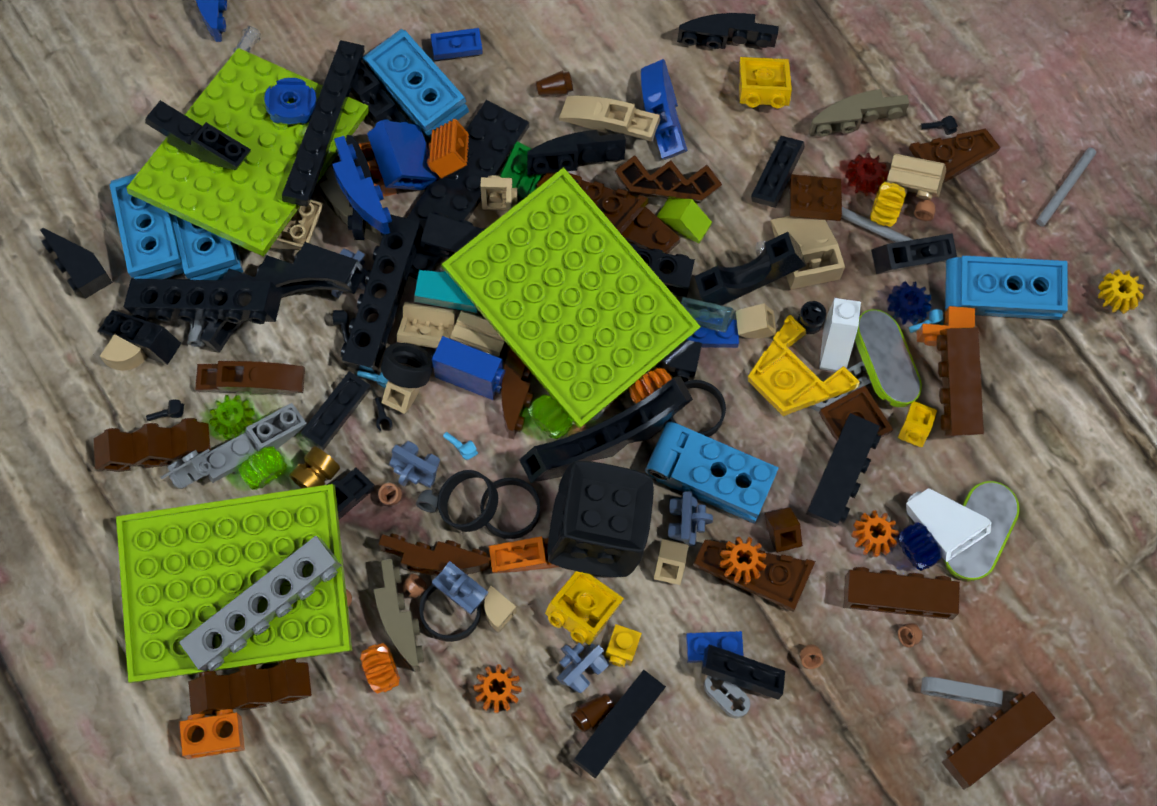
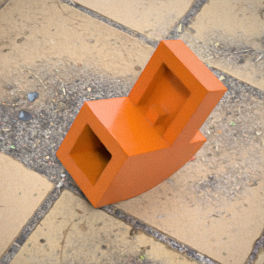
M949 306L943 314L944 324L923 323L917 331L916 342H924L927 346H937V336L940 335V330L975 327V308Z

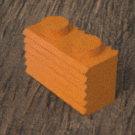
M456 119L448 121V124L444 123V126L440 125V128L436 127V130H432L431 142L428 144L430 149V158L427 159L428 167L432 172H436L440 178H444L467 166L469 134Z

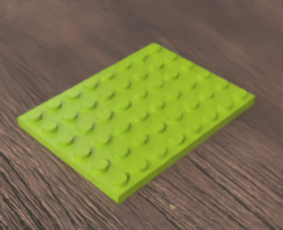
M238 48L185 115L202 126L206 122L251 149L243 163L237 170L207 163L167 143L168 137H166L126 187L128 194L264 257L301 206L283 202L282 193L309 122L304 124L273 122L266 111L265 92L269 87L272 88L277 85L276 81L280 79L298 78L305 81L308 87H312L315 90L317 102L323 85ZM348 97L317 183L338 155L334 139L344 136L346 139L347 135H353L369 113L368 105ZM289 98L286 103H294V98Z
M564 167L443 262L441 266L579 429L701 327Z
M329 484L116 516L129 683L205 672L204 670H198L179 642L315 536H318L325 542L342 565L337 569V575L327 582L321 581L314 587L315 592L304 600L298 599L291 605L293 608L289 613L281 618L275 617L269 622L270 627L257 636L255 634L246 640L247 645L236 653H229L223 658L224 663L213 671L352 651L335 485ZM312 563L304 566L302 571L304 578L312 575L314 571ZM289 581L282 583L280 587L282 595L289 593L291 589ZM266 598L258 603L259 613L265 612L268 608ZM243 616L239 617L235 622L237 631H240L245 626V618ZM217 634L213 638L212 644L215 649L222 644L221 634Z

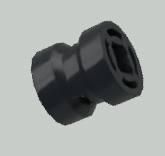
M809 301L802 306L797 321L806 329V334L819 332L826 318V309L817 301Z

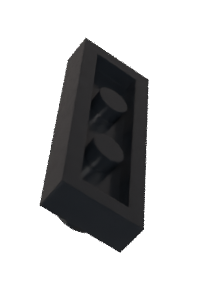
M780 136L751 195L752 202L776 208L805 148L804 141Z
M349 371L302 430L301 435L324 451L371 390V385Z
M710 644L705 648L701 673L777 700L783 695L784 670Z

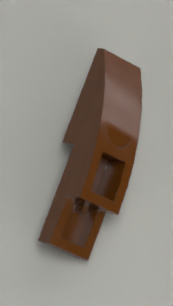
M509 350L504 365L505 374L502 379V411L508 437L514 439L516 432L521 433L525 417H522L525 408H530L534 393H531V383H528L531 371L515 352Z
M218 361V364H197L195 390L198 392H251L252 394L303 393L305 367L253 361Z
M391 533L390 536L382 534L378 544L381 551L402 558L401 566L403 570L419 574L438 576L449 561L467 575L488 570L491 565L490 557H487V553L474 548L468 551L462 549L460 544L451 540H446L445 543L438 541L433 551L431 550L432 547L425 543L416 542L414 545L405 542L406 539L404 537Z

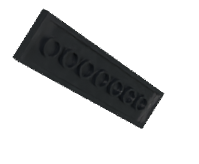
M486 100L466 129L469 134L467 166L444 178L438 176L436 181L429 184L407 219L420 222L423 231L429 213H442L455 221H468L482 200L481 177L487 178L488 176H497L514 144L517 141L520 142L528 130L529 121ZM397 241L393 243L391 249H399L403 242ZM417 249L409 276L417 280L419 270L435 271L443 257Z

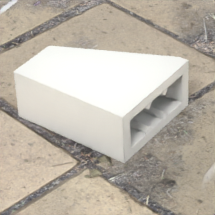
M834 298L824 321L819 370L836 372L843 366L847 369L859 326L861 302Z
M929 488L922 493L921 491L914 493L906 503L907 514L946 562L991 532L992 522L988 518Z

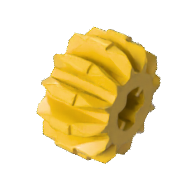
M892 182L881 184L870 213L871 221L877 222V224L882 226H893L899 217L906 196L905 188Z
M1120 269L1115 270L1113 274H1106L1103 278L1104 280L1098 286L1100 290L1098 298L1105 300L1103 307L1109 305L1112 307V313L1119 309L1122 314L1127 313L1129 309L1134 310L1144 296L1141 293L1144 285L1137 283L1139 276L1132 278L1130 270L1123 274Z

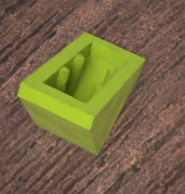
M668 198L657 215L669 228L699 244L712 224V221L693 199Z

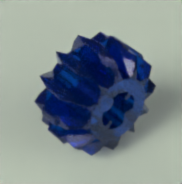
M905 280L902 282L901 287L898 285L893 287L892 293L887 298V302L890 303L887 309L890 312H895L893 315L894 320L900 317L902 325L906 324L908 320L912 325H915L918 319L921 321L926 319L927 313L932 308L929 303L931 295L924 294L926 286L919 289L917 288L916 281L909 286Z
M917 522L909 525L898 535L899 546L902 548L907 559L918 570L928 569L942 558L937 540L934 539L927 527Z

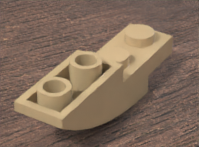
M567 96L559 120L604 133L607 130L653 141L660 122V115L636 109L635 104L593 96Z

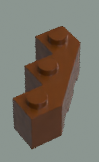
M634 155L615 170L616 176L631 194L661 198L693 199L694 202L701 203L722 186L708 165H705L686 180L672 160L650 175Z
M185 418L181 420V423L172 428L159 427L157 423H147L134 433L121 432L118 428L106 429L104 433L94 438L95 469L124 472L131 471L130 466L145 465V468L169 466V461L182 459L194 450L198 454L207 449L211 451L209 424L197 422L195 418Z
M296 659L279 661V665L269 669H257L256 665L240 666L239 671L230 675H217L216 671H205L199 673L198 678L188 681L191 715H216L217 711L226 709H242L244 711L267 707V704L282 702V704L294 703L312 696L308 663L296 662Z

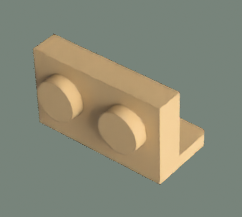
M496 175L488 176L487 178L481 177L482 209L507 210L508 212L518 204L517 188H512V178H501Z
M405 302L403 305V317L397 333V342L437 349L442 336L450 339L455 326V311Z

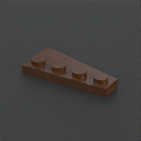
M547 173L538 182L537 188L556 173ZM569 173L621 234L648 205V197L641 195L635 197L629 195L628 191L619 188L616 191L604 187L603 183L596 181L594 183L582 180V177Z
M704 540L693 564L694 567L794 612L816 561L796 559L793 556L783 554L780 556L766 553V559L761 561L766 564V568L764 571H759L760 577L757 580L751 577L750 583L745 584L743 577H740L739 582L734 583L735 575L731 574L729 577H725L724 573L728 568H722L719 565L720 561L724 560L720 553L721 550H727L726 543ZM759 550L757 553H765V551ZM744 557V558H742V559H741V558L738 559V562H739L740 564H741L742 562H746V563H747V561H748V559H747L746 557Z

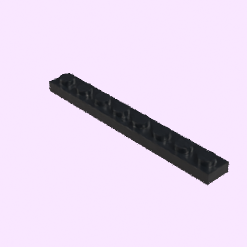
M340 40L283 190V202L308 207L364 55V45Z

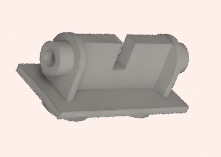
M207 449L200 454L194 450L182 459L180 458L167 466L169 472L161 476V479L169 476L176 488L183 489L194 481L208 475L211 470V464L205 459L204 454L210 450Z

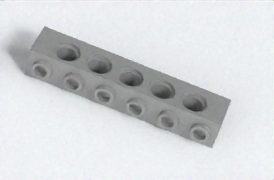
M315 536L179 643L198 670L213 671L224 663L223 658L229 653H236L247 645L246 640L255 634L257 636L270 627L269 622L275 617L281 618L289 613L293 608L291 605L298 599L304 600L315 592L314 587L321 581L327 582L335 577L338 573L337 569L342 565L325 542L318 536ZM312 563L314 566L312 575L304 578L302 573L304 566ZM289 581L291 589L288 594L282 595L280 587L282 583ZM266 598L268 608L265 612L259 613L258 603ZM243 616L245 618V626L240 631H237L235 622L239 617ZM217 634H221L222 644L215 649L212 644L213 638Z

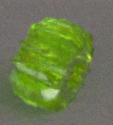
M225 394V402L221 403L216 400L217 408L210 409L209 412L213 416L209 423L215 427L214 432L217 435L223 434L226 440H229L232 434L236 438L240 435V432L243 431L245 433L246 427L255 423V420L252 418L255 415V411L253 408H250V402L247 399L241 401L240 395L237 394L233 400L230 399L229 395ZM235 414V415H234V419H233V420H230V419H231V416H230V415Z
M542 394L528 408L529 417L550 438L559 439L573 425L572 419L568 416L569 414L557 400H554L549 395Z
M269 446L249 456L247 460L242 462L238 471L243 481L252 490H257L277 480L286 470L287 464L281 453L274 446Z

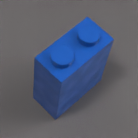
M381 120L367 133L386 188L424 190L429 184L438 179L437 173L432 172L428 167L427 159L430 158V153L420 125Z
M442 336L432 357L435 378L491 400L494 399L496 392L501 393L502 379L505 374L501 358Z

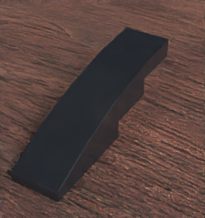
M361 62L350 92L357 101L369 106V117L375 124L381 120L400 123L407 122L410 124L398 111L395 102L382 89L378 79Z
M643 670L586 742L573 762L596 779L666 686Z

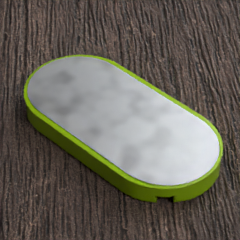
M870 309L863 312L859 316L855 343L872 386L882 400L886 399L888 402H891L890 405L906 407L919 397L922 384L902 331L894 318L884 311Z
M986 481L976 485L967 494L962 504L988 518L992 524L989 534L946 562L944 560L949 573L957 579L967 582L975 581L990 574L996 566L1018 519L1019 503L1017 497L1010 488L999 482Z

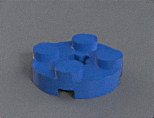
M283 78L276 81L277 85L266 90L264 96L265 107L273 122L304 124L310 121L317 103L316 93L312 87L310 88L306 85L305 81L298 78ZM289 98H294V103L286 102H288Z

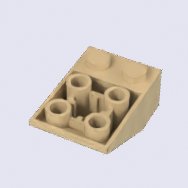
M310 200L308 207L300 206L271 248L301 250L304 242L310 243L324 204Z
M790 216L771 220L775 237L789 232L800 245L807 265L786 275L791 290L840 280L845 265L839 245L825 220Z

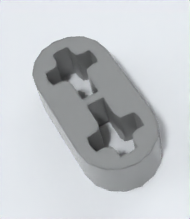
M707 676L704 681L706 694L731 718L738 719L745 716L750 709V700L737 685L723 681L721 685L722 689L726 692L725 695L719 689L713 691L710 680L718 681L719 679ZM730 696L735 701L741 699L743 701L741 707L744 710L737 709L733 711L731 709L733 703L727 697Z

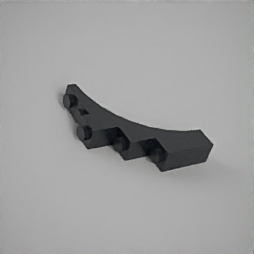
M304 242L301 250L297 252L293 264L267 255L263 263L259 265L255 277L229 268L221 280L271 281L283 293L282 297L315 289L339 290L355 294L366 271L356 259ZM218 320L216 323L209 322L205 326L200 339L211 350L220 353L230 336L244 321H241L239 324Z
M681 376L673 377L661 388L627 410L569 437L534 446L519 461L530 483L562 477L572 462L594 461L613 457L629 443L651 439L665 427L667 420L690 403L693 398Z

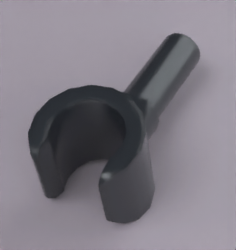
M947 116L937 122L921 123V130L943 128L946 135L957 132L958 127L953 116Z
M334 310L333 325H341L344 343H348L350 337L348 331L349 317L344 310Z
M377 397L375 402L379 419L376 422L378 431L382 433L380 428L381 422H389L391 430L393 423L386 416L383 403H381L382 398Z
M169 400L168 409L148 414L146 419L151 421L162 417L181 418L184 413V404L180 400Z

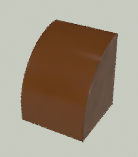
M790 507L764 513L768 533L776 553L803 546L801 526Z

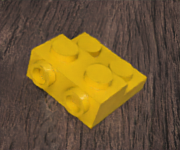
M740 57V104H746L749 107L771 105L777 109L789 106L792 92L789 59Z
M576 571L551 600L545 614L553 626L557 628L564 627L571 632L570 635L575 642L580 644L585 642L590 646L622 604L624 598L592 575Z

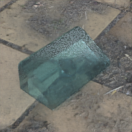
M685 297L682 299L681 304L701 327L726 333L734 318L733 308Z

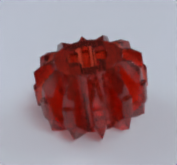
M868 152L864 158L858 154L855 160L849 162L845 178L849 179L848 187H856L855 194L863 191L865 197L870 192L876 195L881 184L887 181L889 171L885 170L887 167L886 162L879 163V155L871 158Z

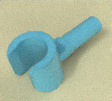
M941 309L930 311L929 320L908 327L910 333L918 331L923 323L943 325V311Z
M361 370L357 372L358 377L376 381L380 386L386 388L388 380L383 376L382 372L380 375Z
M448 432L443 435L446 440L459 450L465 460H469L478 454L477 448L471 440L463 445Z

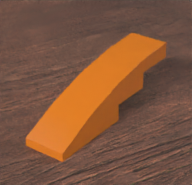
M542 536L489 546L493 574L547 569L559 566L548 561V538H543Z

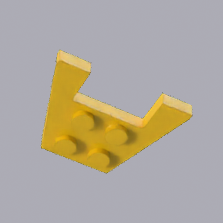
M791 315L787 316L784 325L780 331H777L772 343L764 351L748 375V382L782 416L855 390L860 385V381L844 366L825 381H821L789 349L790 346L806 335V329Z

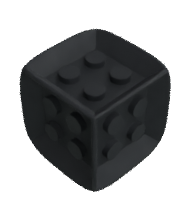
M572 462L560 480L553 506L547 547L548 561L565 569L598 576H629L642 560L649 536L654 495L652 477L636 470L599 462Z

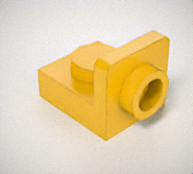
M916 401L912 402L898 438L918 447H923L932 429L937 410Z
M615 624L605 653L609 663L623 668L625 664L631 666L642 633Z

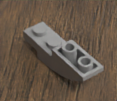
M293 403L246 427L245 433L204 454L205 459L211 464V470L207 476L214 483L232 472H235V474L242 472L290 440L307 423Z

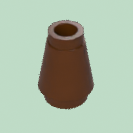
M562 70L536 81L539 96L568 95V92L574 91L570 71L563 72Z
M603 694L575 707L571 717L579 730L582 732L592 731L613 709L614 704L607 694Z

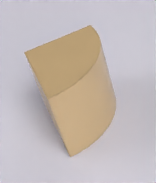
M765 303L736 310L739 336L745 338L775 336L774 311Z
M115 334L100 355L106 366L120 371L134 369L147 359V356L140 347Z
M388 380L381 403L405 414L416 399L421 387H401Z
M662 539L654 574L655 580L681 585L688 551L687 544Z
M490 586L488 589L489 594L484 600L485 614L491 627L499 633L517 613V609L513 603Z

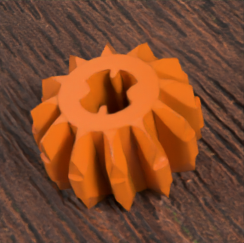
M656 368L644 374L628 389L633 402L637 404L672 379L670 374L664 368Z
M875 510L872 511L870 516L863 513L860 517L861 521H855L853 526L857 530L852 532V537L859 539L855 543V547L858 548L862 545L865 547L863 550L864 555H867L870 550H872L874 557H878L880 551L887 555L890 552V547L894 548L897 545V541L894 538L899 535V531L891 529L895 526L896 522L894 520L887 522V513H884L880 518ZM873 530L879 532L877 538L872 536Z
M740 536L736 537L735 544L728 541L726 543L727 550H721L720 556L724 560L720 561L719 565L722 568H728L724 573L725 577H729L731 574L735 575L734 583H738L740 577H743L745 584H749L751 577L757 580L760 577L759 571H764L766 568V564L761 562L766 559V553H757L762 546L760 543L754 547L751 546V537H748L746 543H743ZM746 557L748 559L747 563L742 562L740 564L738 562L739 558Z
M384 643L375 644L361 652L360 659L364 674L374 692L377 694L383 691L387 692L399 685L398 669L387 645Z
M500 664L496 666V673H492L491 668L488 666L485 668L488 677L482 674L477 676L479 682L483 684L474 685V691L482 692L476 696V701L482 702L486 700L483 705V709L486 711L493 704L495 714L499 713V705L502 704L504 709L509 711L510 705L507 701L509 700L514 704H517L519 701L513 694L522 692L520 686H514L520 681L519 676L509 678L512 674L510 667L503 674L501 673L502 668ZM493 684L504 685L506 688H502L503 693L500 695L496 691L491 693L490 690H493Z

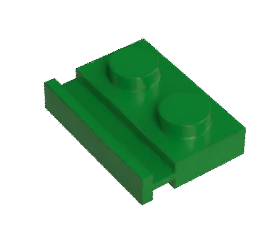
M517 141L512 148L500 177L512 178V188H517V198L524 199L535 190L542 174L527 175V152L531 148Z

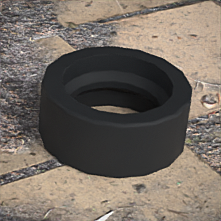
M409 343L389 345L385 350L381 364V372L387 380L406 388L425 386L430 379L433 369L431 354L425 349ZM400 363L409 364V365H411V366H413V367H415V368L408 367V366L402 365V364H400Z

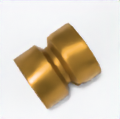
M313 446L304 457L305 463L298 464L289 474V477L301 489L325 485V480H331L340 470V466L324 451Z

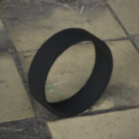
M686 381L684 384L687 389H704L714 395L720 404L721 419L710 430L698 432L710 437L719 430L726 413L724 397L714 385L706 381ZM673 416L668 420V422L677 423Z
M463 470L457 472L447 479L439 492V513L446 523L457 530L464 532L476 531L484 527L493 518L498 507V491L494 483L478 471ZM469 478L484 479L488 487L489 498L482 514L467 524L453 523L448 514V500L454 488Z
M503 478L495 481L496 489L505 485H516L529 491L536 501L537 512L533 521L520 531L504 532L496 529L490 523H487L485 526L491 533L504 539H517L527 535L536 526L540 516V500L537 492L529 483L518 478ZM488 488L481 499V514L484 511V505L489 496Z
M432 584L424 592L419 607L420 617L425 629L433 637L447 642L459 641L469 636L476 629L480 621L481 605L477 607L476 618L467 630L457 635L439 634L432 630L424 619L426 600L432 592L438 589Z

